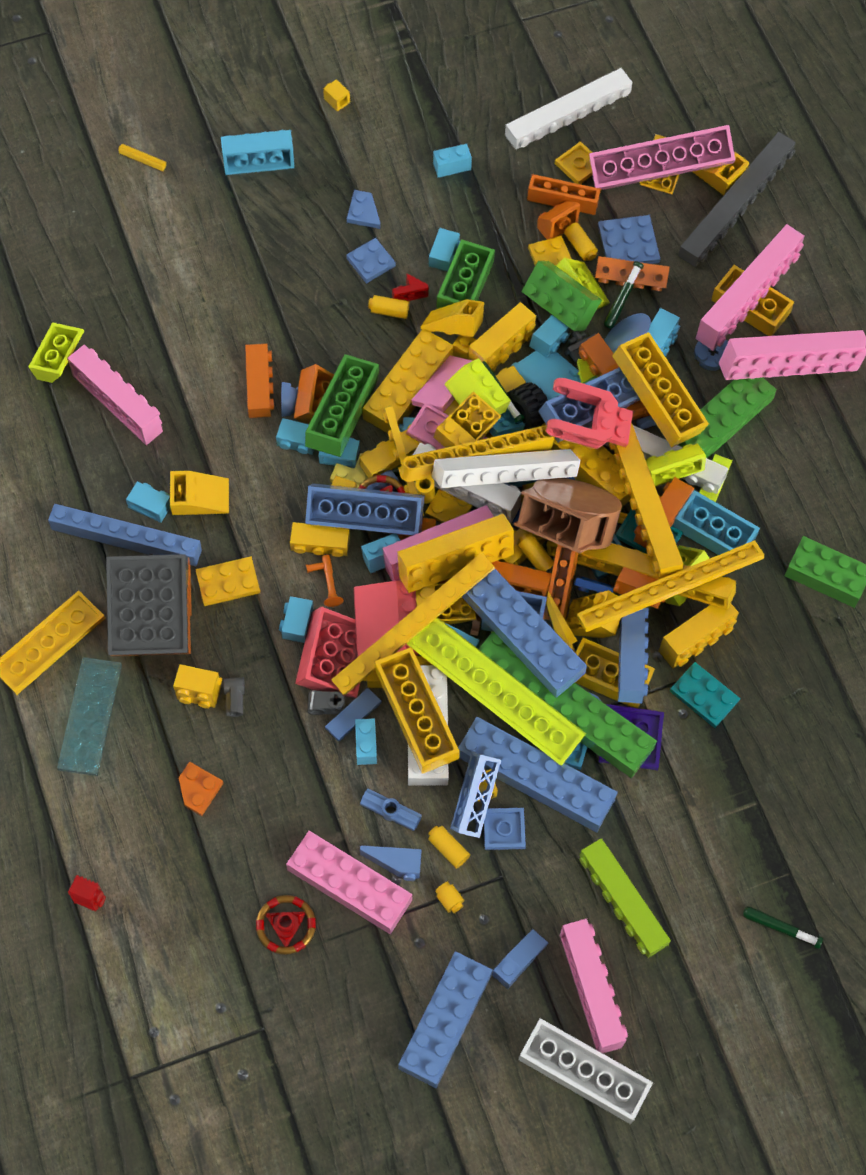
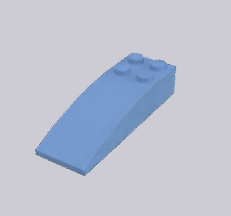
M620 367L585 383L586 385L610 391L617 400L618 407L624 409L640 400ZM561 394L546 401L538 412L546 425L548 420L559 419L589 428L592 426L596 406L567 398L566 395ZM555 437L557 443L560 442V441H562V440H564V439H560V438Z

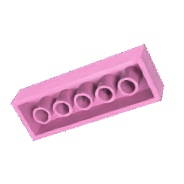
M83 345L68 357L73 377L145 445H148L163 432L162 421L159 417L160 412L157 408L147 404L148 402L141 394L138 395L130 383L126 384L117 371L113 372L105 360H100L95 350Z
M483 506L382 548L385 568L392 581H401L399 578L397 551L494 517L488 506Z
M311 831L307 832L286 864L289 872L389 934L392 933L412 902V894Z
M587 919L563 925L560 937L595 1048L603 1054L622 1048L628 1033L625 1025L620 1023L621 1011L618 1004H614L612 998L615 996L614 990L606 979V976H608L606 965L601 964L599 958L602 954L599 944H595L593 936H595L593 925L588 924Z

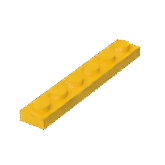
M388 406L384 408L385 412L382 415L385 424L389 423L390 430L387 432L390 442L394 441L396 447L393 449L395 460L399 459L402 467L403 459L407 455L393 407ZM405 481L406 485H403L405 493L418 494L414 481Z

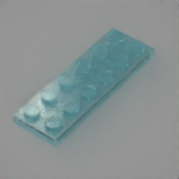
M82 658L57 766L58 771L98 776L121 673V662Z

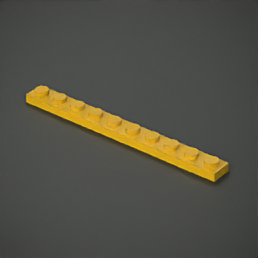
M755 540L581 611L577 613V617L585 632L591 631L764 559V553Z
M481 552L332 678L333 683L343 695H346L375 670V661L395 654L495 569L493 564Z

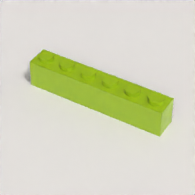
M601 838L581 850L580 863L585 869H589L592 874V881L596 886L599 885L601 887L604 899L608 903L611 902L615 908L613 911L619 920H623L626 925V932L630 937L635 938L638 943L636 944L641 954H645L649 958L667 947L671 942L670 938L603 839Z

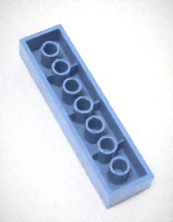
M496 569L462 596L468 605L555 698L586 673L587 665Z
M479 717L475 718L458 747L460 751L459 758L469 763L472 751L500 759L501 763L497 779L596 833L618 793L565 763L562 766L544 752ZM486 760L484 769L492 770L494 762Z

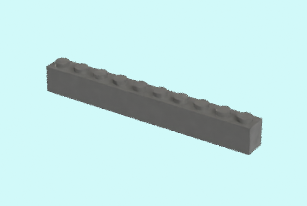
M778 132L680 246L678 257L694 267L700 262L703 263L708 255L707 253L713 251L717 246V241L719 239L722 240L727 234L728 228H732L736 224L739 215L743 216L749 204L752 205L756 200V195L764 191L766 183L774 179L777 170H782L786 160L792 158L795 153L794 146L796 142Z

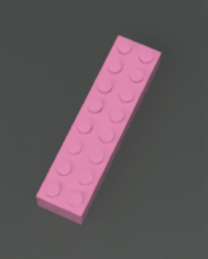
M729 125L589 154L594 186L601 190L735 162Z
M786 224L701 319L696 339L712 351L717 346L721 347L726 340V336L728 334L731 335L735 331L737 323L739 321L742 323L748 315L747 312L754 310L760 298L763 299L767 295L769 287H774L779 280V276L781 274L784 275L790 268L789 265L798 260L800 257L799 252L804 246L802 243L804 235Z
M863 330L733 338L729 339L719 361V366L725 380L858 371L866 356V335Z

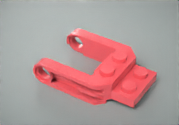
M557 378L554 380L553 390L555 392L566 395L567 398L594 405L596 408L594 409L591 429L559 419L548 420L546 427L548 435L594 449H598L607 442L623 447L628 445L633 411L618 407V402L610 391L567 378Z

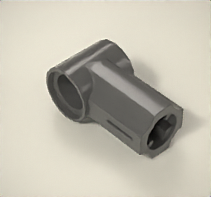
M244 677L224 678L226 716L239 717L243 715Z

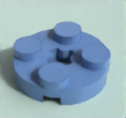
M725 340L721 347L717 346L714 349L717 352L714 356L708 352L711 349L698 341L694 350L695 359L697 358L699 365L707 370H719V361L728 344V340Z

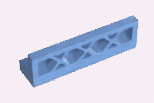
M472 751L450 829L461 834L480 838L501 763L500 759ZM486 760L494 762L492 770L487 774L484 770ZM486 780L488 784L487 789L481 793L479 784ZM480 799L482 807L475 813L473 805ZM473 819L477 823L475 832L467 830L468 823Z

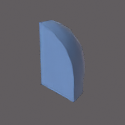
M282 382L281 389L282 417L295 413L298 387L293 388L291 383Z

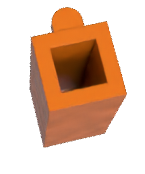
M623 567L613 591L623 595L658 579ZM661 602L651 606L658 609Z

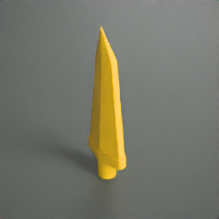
M548 591L546 606L553 629L576 653L573 644L578 641Z

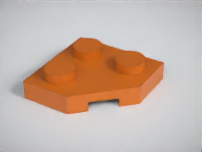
M190 761L179 776L185 807L203 816L224 784L223 780Z

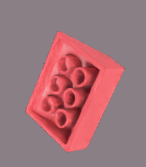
M389 581L354 587L357 657L417 607L416 591L408 593L402 581ZM406 643L397 652L410 648V646ZM413 650L414 653H415V656H418L419 653H417L415 650Z
M324 607L311 612L295 684L315 691H337L341 693L331 679L357 658L355 619ZM360 683L343 696L357 698Z

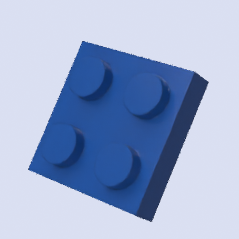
M582 576L576 578L575 585L578 586V590L588 593L590 590L597 591V593L607 590L614 592L613 585Z

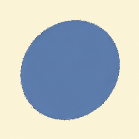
M639 313L623 319L611 329L604 341L614 353L619 345L647 333L651 325L650 317Z

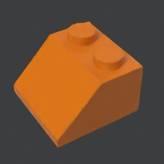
M565 201L562 204L555 205L552 210L547 213L544 212L538 217L537 229L546 239L561 236L568 226L578 223L580 204Z

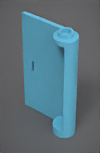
M534 351L518 363L515 362L511 365L516 368L526 383L532 382L538 385L543 390V393L546 394L548 400L561 395L553 390L555 379L567 378L580 382V376L577 374L579 371L557 352H552L548 357H545L539 352Z

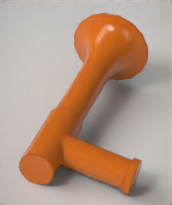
M330 555L322 556L321 563L306 564L307 573L324 569L328 587V599L324 601V605L327 607L341 605L344 600L336 594Z

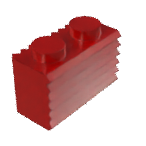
M79 875L75 877L68 891L74 903L95 912L98 910V907L101 908L106 899L98 882H91V880H87V878L80 877Z

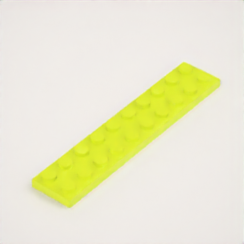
M438 617L407 643L408 646L412 647L413 650L562 766L586 735L579 727Z

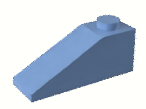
M360 846L361 856L396 876L403 877L407 881H414L415 878L420 879L421 849Z
M532 930L493 970L492 976L509 989L548 945V942L535 930Z

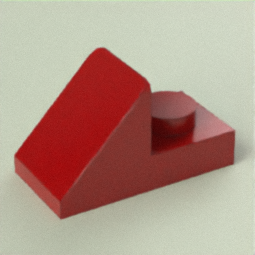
M406 274L407 286H398L392 289V298L412 301L429 297L428 284L409 274Z

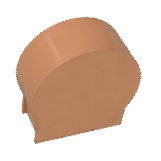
M566 478L537 480L532 488L522 491L521 494L524 495L519 519L514 522L515 526L577 553H582L589 549L606 548L612 544L622 504L617 497L608 491L585 482Z

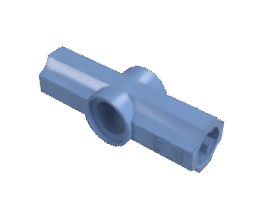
M370 789L365 791L360 802L361 806L383 816L385 820L394 821L412 831L417 828L422 817L421 814L399 804L397 800L382 796ZM392 806L396 809L394 813L386 812L387 807Z

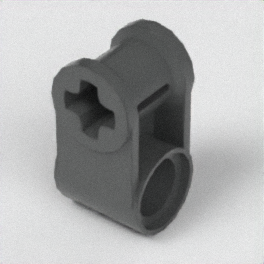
M310 691L308 693L307 712L309 714L338 715L346 708L344 696L340 692Z

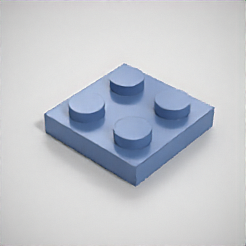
M376 238L346 254L347 260L366 283L396 267V262Z
M524 808L487 809L484 820L485 850L526 848Z

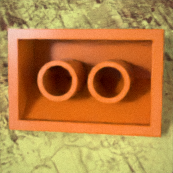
M317 364L301 370L294 419L301 423L310 424L334 374Z

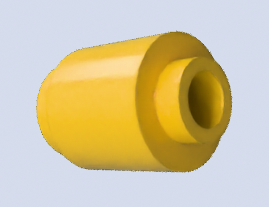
M447 881L435 890L437 893L436 897L448 913L451 911L456 913L463 907L464 899L453 884L450 885Z

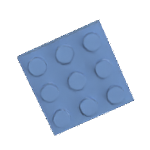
M650 215L598 221L597 226L605 257L648 264L660 263V255Z

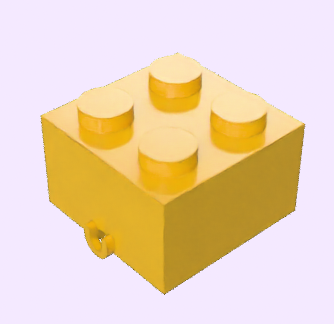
M180 664L173 685L177 700L184 704L195 703L202 708H215L221 690L222 678H219L218 672Z

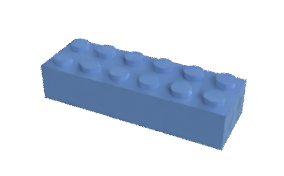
M312 483L308 486L305 524L415 535L422 531L425 495Z
M455 951L398 1065L399 1070L437 1088L491 978L492 969Z

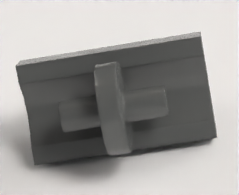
M573 331L572 338L568 340L573 345L569 346L567 351L564 352L566 357L570 356L577 363V360L581 359L578 351L580 345L594 335L585 338V332L580 334L578 331Z

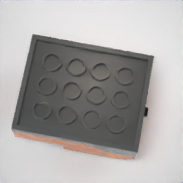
M145 554V556L106 557L108 655L191 654L190 616H192L189 557L185 554Z

